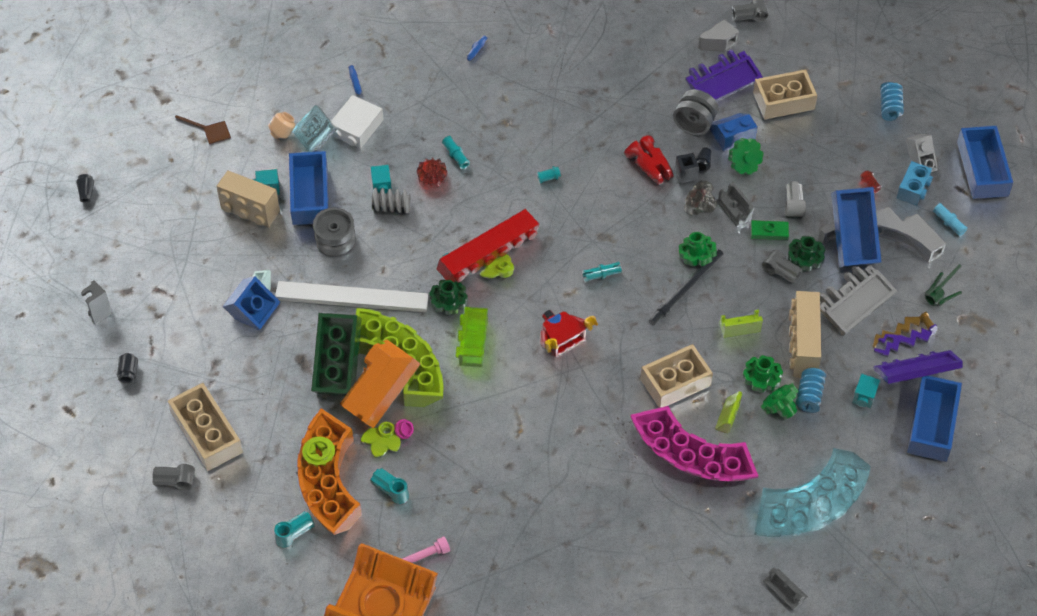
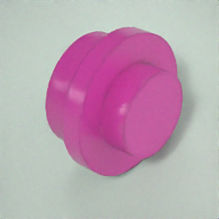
M401 419L396 422L395 433L397 437L407 439L413 434L414 427L410 421Z

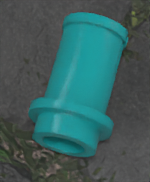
M552 166L551 169L537 172V177L541 184L552 179L558 180L561 177L559 167Z

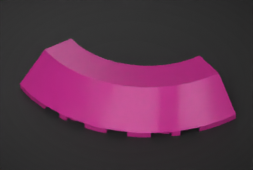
M669 406L630 415L634 427L649 448L663 460L682 471L718 481H745L759 477L745 442L734 444L719 443V445L707 443L705 439L686 432L672 414Z

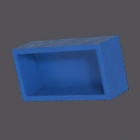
M997 126L961 128L957 144L972 198L1009 196L1013 186V179Z
M326 151L289 153L292 225L313 224L316 215L322 210L329 208Z
M874 188L836 190L832 192L839 268L881 263Z
M923 376L921 378L907 453L947 462L952 449L962 383L932 376Z

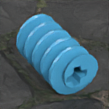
M892 82L881 84V116L886 121H894L904 114L903 87L898 83Z
M808 368L802 372L798 388L799 392L795 402L796 406L802 411L817 413L820 410L819 405L821 404L823 386L826 379L824 371L818 368Z

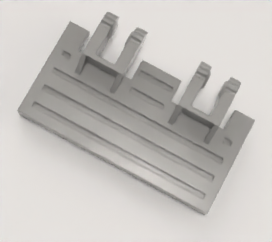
M871 265L865 268L864 271L859 266L852 267V273L855 276L850 272H846L844 279L847 281V284L840 288L838 292L832 286L827 287L826 292L829 297L825 293H820V311L842 336L897 292L878 269L875 270Z

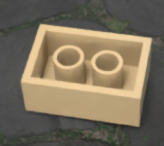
M806 69L755 79L753 94L764 120L815 110L817 93Z
M227 170L216 186L221 209L225 212L236 214L242 219H248L258 225L270 227L280 212L275 188Z
M691 344L642 366L640 380L657 406L661 408L711 386L713 373L695 346Z

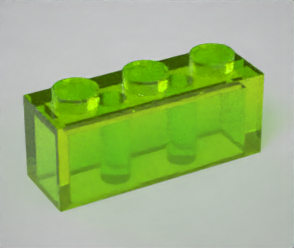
M465 307L464 314H460L462 330H458L460 346H456V358H459V366L483 367L488 308Z

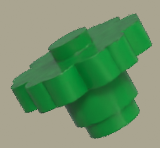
M740 138L735 141L734 147L729 150L728 160L732 162L731 169L739 174L745 173L750 175L756 172L758 164L763 162L764 152L760 150L761 144L752 138Z
M701 232L691 233L679 245V257L684 259V263L690 266H696L697 264L704 266L711 263L712 257L717 255L716 243L712 242L711 237Z
M761 355L759 359L752 357L745 363L742 376L746 385H752L753 391L764 393L767 389L774 391L780 386L783 370L781 364L774 363L772 357Z
M793 383L785 384L769 394L763 400V404L760 407L766 415L777 412L780 417L788 419L797 412L796 404L793 400L799 391Z

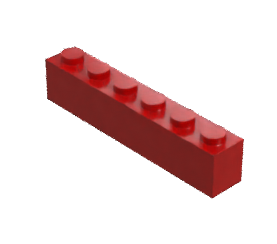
M525 208L441 257L436 269L445 280L459 283L470 273H476L482 266L490 265L497 257H503L509 250L520 247L524 241L532 240L538 234L537 231L540 224Z

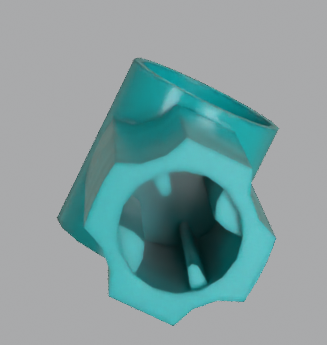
M383 468L377 469L370 479L371 483L389 495L394 503L404 504L408 501L409 491L407 482L404 479L394 477Z
M303 511L287 522L282 521L276 524L274 528L276 544L281 548H287L292 545L294 539L315 527L310 514Z

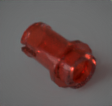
M866 170L860 175L862 183H865L867 187L874 188V194L881 190L882 186L875 179L873 172Z

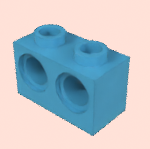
M911 161L900 184L897 199L916 206L920 199L924 200L927 193L925 188L926 186L930 187L933 176H930L932 168Z

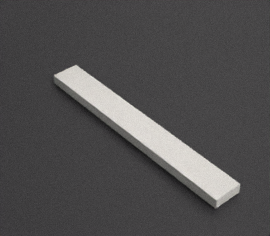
M278 281L275 294L279 301L427 313L429 293Z

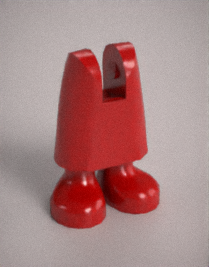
M646 135L639 142L637 140L632 142L625 149L624 155L628 159L637 157L635 163L657 185L663 183L662 175L665 179L670 180L674 177V174L660 148L654 147V138Z

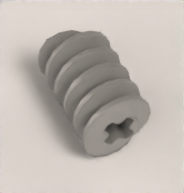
M374 188L371 207L373 210L375 206L376 211H380L382 206L384 212H387L388 208H390L391 212H394L397 207L399 213L404 208L405 212L409 213L411 197L410 194L407 195L406 190H403L402 195H400L398 189H396L395 194H392L391 189L385 194L384 188L381 189L380 193Z

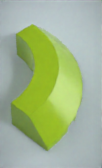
M356 308L355 315L362 318L359 354L367 355L375 344L379 343L382 345L385 343L383 342L384 340H389L420 363L417 370L403 387L404 405L426 407L443 399L444 386L440 365L426 340H423L412 327L397 321L393 316L390 318L378 311Z

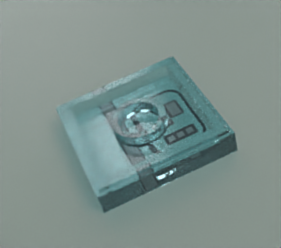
M315 105L295 126L293 133L308 152H316L336 132L337 128L321 108Z

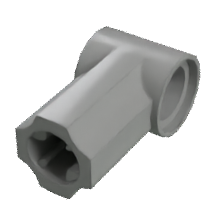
M796 181L786 184L787 200L785 203V215L805 217L806 202L803 200L802 184Z

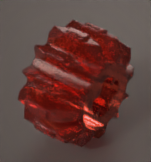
M433 157L431 160L425 158L424 162H419V167L416 170L419 182H422L424 186L430 185L431 188L433 185L439 187L440 183H445V178L448 175L445 162H441L440 158L437 160Z

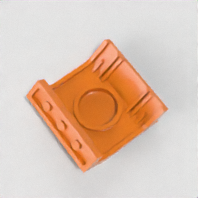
M361 543L357 549L352 572L336 605L329 604L326 607L324 616H424L436 589L435 583L438 573Z

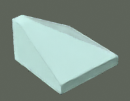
M255 271L253 276H256L270 291L271 271Z

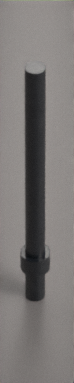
M718 249L716 251L717 255L712 257L711 263L701 266L665 304H661L658 307L657 312L649 319L651 325L654 326L662 317H666L670 313V309L724 255L722 250Z

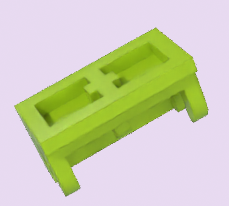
M759 309L754 310L753 315L726 319L725 315H721L719 320L723 338L760 333L763 323L762 316L759 317Z

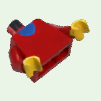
M548 310L542 315L545 322H543L542 331L540 332V345L548 353L552 351L553 355L557 357L585 341L586 329L591 331L593 329L592 326H597L598 322L595 316L582 319L569 315L566 311L554 315L551 310Z

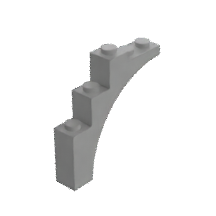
M889 206L883 210L876 211L879 237L893 240L910 248L928 263L943 255L946 243L918 214L911 217L908 216L902 221ZM834 222L821 227L818 241L824 245L836 239Z

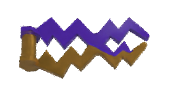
M927 311L922 313L920 317H905L904 324H897L895 333L882 330V336L875 335L873 343L874 352L888 357L890 349L898 352L900 343L914 347L916 338L928 343L930 336L937 332L938 327L931 321ZM921 322L928 328V330L921 328V333L912 329L910 338L901 335V330L909 333L910 323L919 327ZM886 338L893 340V343L887 342L885 350L875 348L879 341L885 345Z

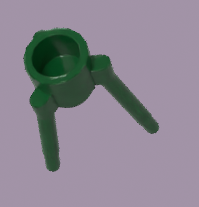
M958 264L938 286L937 284L944 273L941 272L924 295L925 300L930 305L936 306L938 304L942 306L945 302L962 294V291H958L944 298L945 292L942 289L962 267L961 264Z

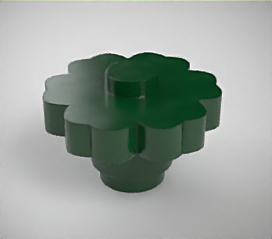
M802 236L800 240L793 239L789 244L787 259L802 270L811 271L812 267L819 268L824 263L826 249L822 242L816 241L814 237Z
M440 280L439 285H433L429 292L431 306L438 313L444 311L446 315L457 314L459 308H465L468 302L466 286L462 285L461 282L454 283L452 280Z

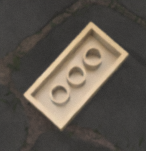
M796 291L795 299H791V309H789V321H791L789 326V337H791L789 353H792V358L789 361V369L793 370V377L801 378L802 372L808 368L819 369L821 361L820 292Z
M204 383L168 400L171 414L207 471L243 453L239 437Z

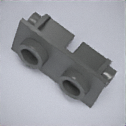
M772 568L769 571L770 575L763 580L792 610L808 598L779 568Z

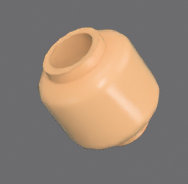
M287 112L276 113L268 125L271 131L270 134L276 139L288 138L295 128L294 118Z

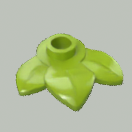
M507 254L503 257H497L490 265H484L486 268L479 275L485 278H495L497 276L502 278L510 277L514 271L511 257Z
M388 421L382 422L378 428H369L361 437V442L371 444V452L374 457H381L388 450L397 452L401 445L400 438L395 433V425Z

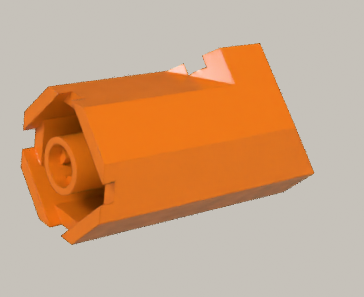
M384 340L383 342L385 343L382 345L377 343L371 348L364 360L367 368L364 367L363 373L340 403L341 406L373 429L420 365L417 360L389 340Z

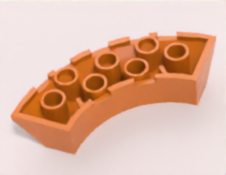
M321 408L310 422L307 432L301 441L297 460L298 479L303 498L312 514L328 531L336 535L349 530L362 516L360 503L348 493L340 479L342 460L354 439L352 428ZM325 437L334 444L335 455L332 461L327 462L325 466L318 465L316 467L313 464L309 465L303 458V446L311 438ZM316 447V454L321 457L322 451Z

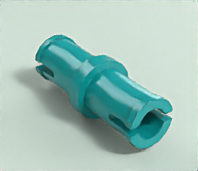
M446 136L442 140V144L449 151V156L457 162L461 169L467 168L470 165V161L463 154V149L457 146L451 136Z
M620 262L607 265L600 264L598 267L583 270L584 281L588 282L598 278L606 279V276L622 273L621 266H618Z

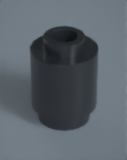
M125 353L118 358L116 375L118 381L122 383H132L136 378L138 358L133 354Z

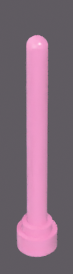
M445 536L436 539L437 542L433 543V546L402 559L414 563L435 553H442L444 555L451 551Z

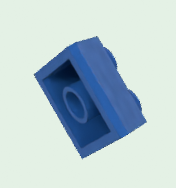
M738 113L712 122L709 129L724 152L733 148L734 142L740 138L756 140L758 126L750 114Z
M256 276L243 279L222 307L235 320L260 330L280 304V301Z

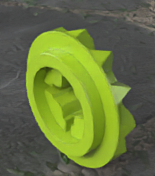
M311 438L303 446V458L309 465L313 464L316 467L318 465L325 466L327 462L332 461L335 455V446L328 438ZM316 447L322 451L321 457L316 454Z

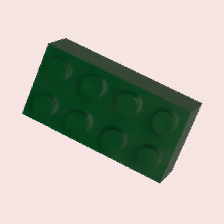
M318 314L312 392L316 394L346 396L355 384L362 318L358 315Z

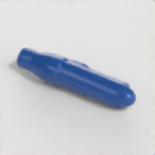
M485 35L472 45V50L467 55L468 61L473 60L480 49L483 48L488 39Z
M350 65L348 66L349 75L355 93L360 95L362 89L354 66Z

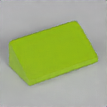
M738 391L726 398L715 430L726 434L730 433L741 404L742 392Z

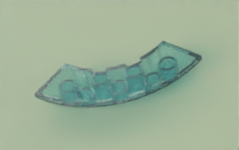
M833 448L832 456L826 467L809 482L787 489L763 488L754 535L781 537L782 535L793 534L798 536L803 532L819 530L833 520L839 519L858 500L868 480L871 466L854 452Z

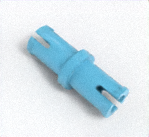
M939 203L934 208L933 213L944 221V225L949 226L959 237L967 231L968 227L957 219V215L947 210L942 203Z

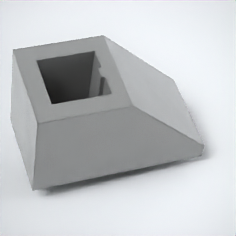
M723 20L699 36L698 48L708 51H727L738 43L739 31L726 20Z
M919 134L906 138L911 160L932 168V172L937 171L938 166L932 136Z

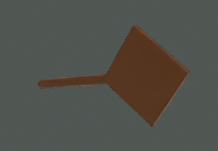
M175 115L176 119L203 128L209 144L231 138L225 121L205 126Z

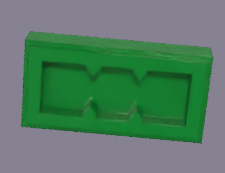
M751 220V239L789 240V222Z

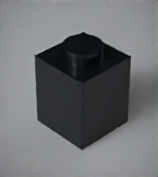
M694 153L676 156L675 172L679 183L696 181L698 179L699 165Z

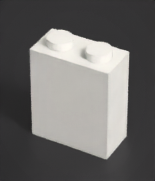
M352 95L331 120L329 125L330 135L335 139H340L351 146L361 149L384 120L383 108Z

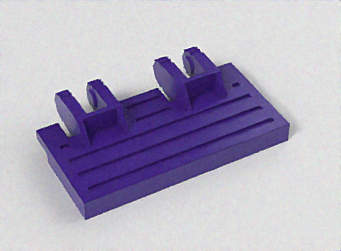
M731 49L727 51L731 64L724 54L718 55L719 62L708 69L703 63L698 64V70L702 77L692 67L689 69L690 76L686 77L685 80L691 90L704 91L717 102L753 85L755 79L763 78V76L745 51L736 55Z
M951 350L939 353L932 351L929 352V355L918 354V357L901 361L894 359L892 363L885 361L881 365L873 366V370L887 384L961 369L963 368V361Z

